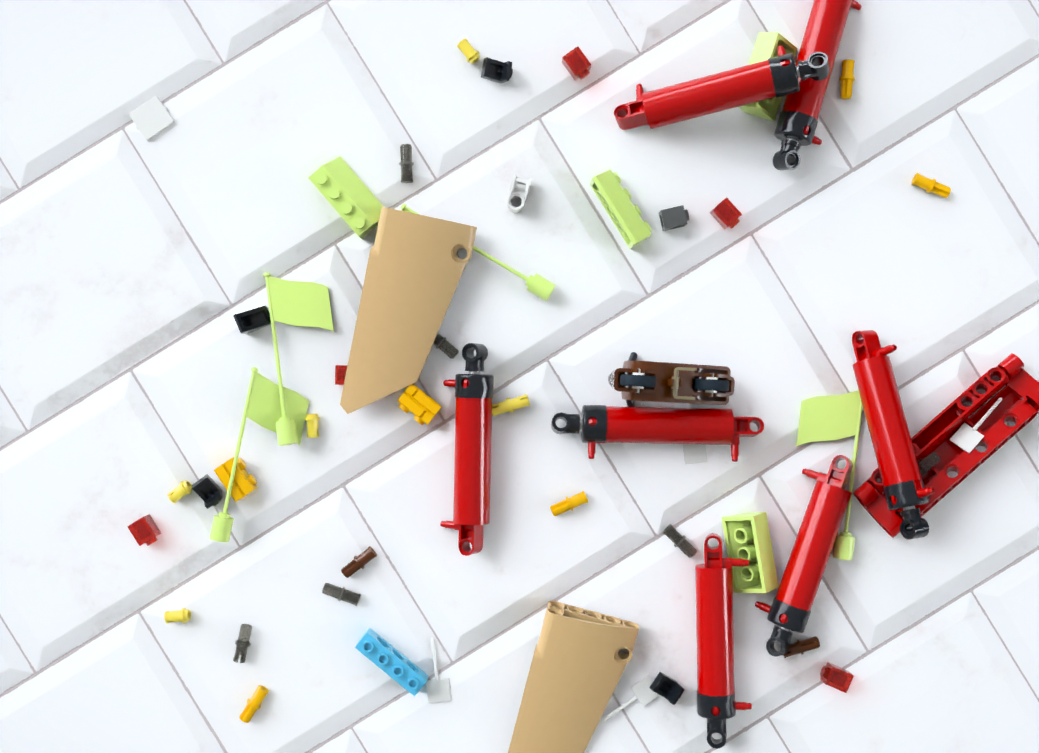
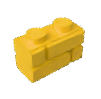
M415 384L409 385L397 400L400 403L398 407L406 413L412 412L415 415L414 419L421 425L424 423L428 425L443 407Z
M234 457L214 470L227 490ZM241 458L237 462L231 497L235 502L258 488L256 486V478L252 474L249 475L245 470L247 466Z

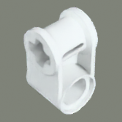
M516 174L513 175L507 204L511 212L519 213L523 210L532 184L531 178L524 179L517 177ZM518 199L521 201V205L514 207L511 205V201Z

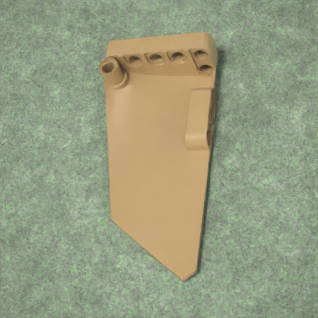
M381 207L375 243L369 254L340 406L347 414L418 381L466 264L473 256L472 250L477 227ZM462 248L467 250V257L465 259H461L458 255L459 250Z
M549 601L538 644L535 647L508 753H584L627 662L632 658L639 625L631 621L558 601ZM620 649H627L628 652H627V653H621L619 650H620Z

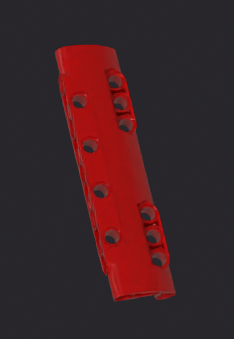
M1011 353L998 366L989 369L911 438L917 462L920 460L918 466L925 488L933 487L935 489V493L928 496V503L915 506V508H920V517L927 513L1038 414L1039 382L1023 369L1024 363L1015 354ZM997 376L1001 380L993 381L991 380V377ZM984 389L986 393L979 394L976 390ZM1002 398L998 406L976 430L984 435V437L970 453L950 441L951 437L964 423L973 428L997 399ZM968 401L972 405L969 407H965L962 405V403ZM1012 421L1015 425L1010 427L1005 422ZM978 446H984L987 450L985 452H979L976 450V448ZM878 467L873 471L871 477L853 492V495L873 519L894 538L900 533V524L903 521L900 512L903 509L888 510L883 493V483L875 481L876 478L881 477ZM950 471H954L958 475L954 478H951L947 475V473Z

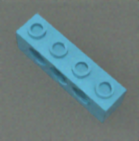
M371 628L366 631L356 644L355 648L414 697L427 682L428 675Z

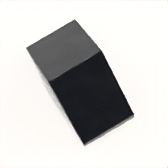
M266 305L233 315L241 334H249L271 324L270 313Z

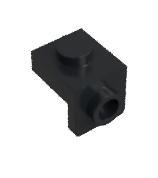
M488 57L484 58L481 78L498 83L509 81L513 73L512 62H501Z
M208 474L192 485V489L204 501L207 509L219 504L223 498L222 489Z
M659 672L649 687L673 705L676 704L684 692V688L676 680L662 672Z

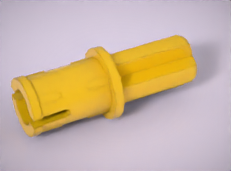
M850 59L842 61V74L839 78V81H841L840 98L845 100L851 99L853 81H855L853 77L855 61Z
M919 173L915 174L911 182L912 185L926 190L927 193L932 192L943 198H947L951 192L950 187L936 182L934 178L929 179Z
M584 491L551 505L550 509L552 514L557 516L568 510L573 511V508L586 502L588 503V499Z
M258 685L251 699L247 700L248 704L239 716L244 723H249L257 709L261 708L260 704L269 692L266 687Z

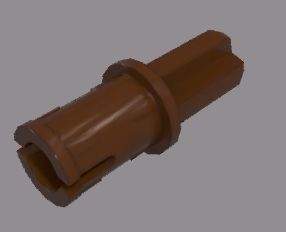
M369 546L359 556H354V560L341 569L342 574L349 578L360 568L364 569V565L377 557L376 552Z
M816 636L801 641L797 639V642L789 644V650L783 656L786 658L799 653L803 655V652L819 648V639Z

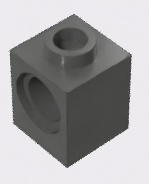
M683 205L660 210L659 218L662 231L686 226L688 224L687 221H689L688 210H684Z

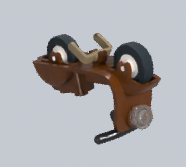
M632 352L628 361H624L623 368L613 370L608 377L609 385L616 391L621 392L622 399L626 400L627 407H634V400L727 405L729 396L734 394L735 380L730 376L731 371L727 366L636 361L638 356L636 352Z

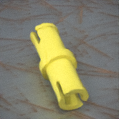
M527 394L513 399L509 397L506 398V401L492 404L493 416L509 411L512 413L516 409L530 406Z

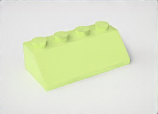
M759 32L749 65L778 56V46H783L786 54L792 53L795 59L798 48L778 32ZM783 96L739 106V108L748 114L775 121Z
M341 156L322 165L308 177L359 238L363 239L378 226L383 205Z
M610 169L593 177L590 186L629 249L650 237V231L652 230L647 221L643 222L641 219V211L637 205L633 206L629 200L631 195L628 190L621 187V179L616 172L613 173Z
M749 512L721 517L728 558L749 560L748 566H732L734 593H768L779 588L767 513Z

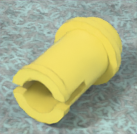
M467 39L459 42L457 47L465 55L467 62L471 64L476 63L480 59L479 51H475Z
M306 414L307 437H319L318 420H320V417H318V414Z
M187 480L181 481L178 487L167 494L170 501L177 503L186 494H191V490H193L192 484Z
M186 608L177 611H166L164 619L166 624L172 622L187 623L191 619V612Z

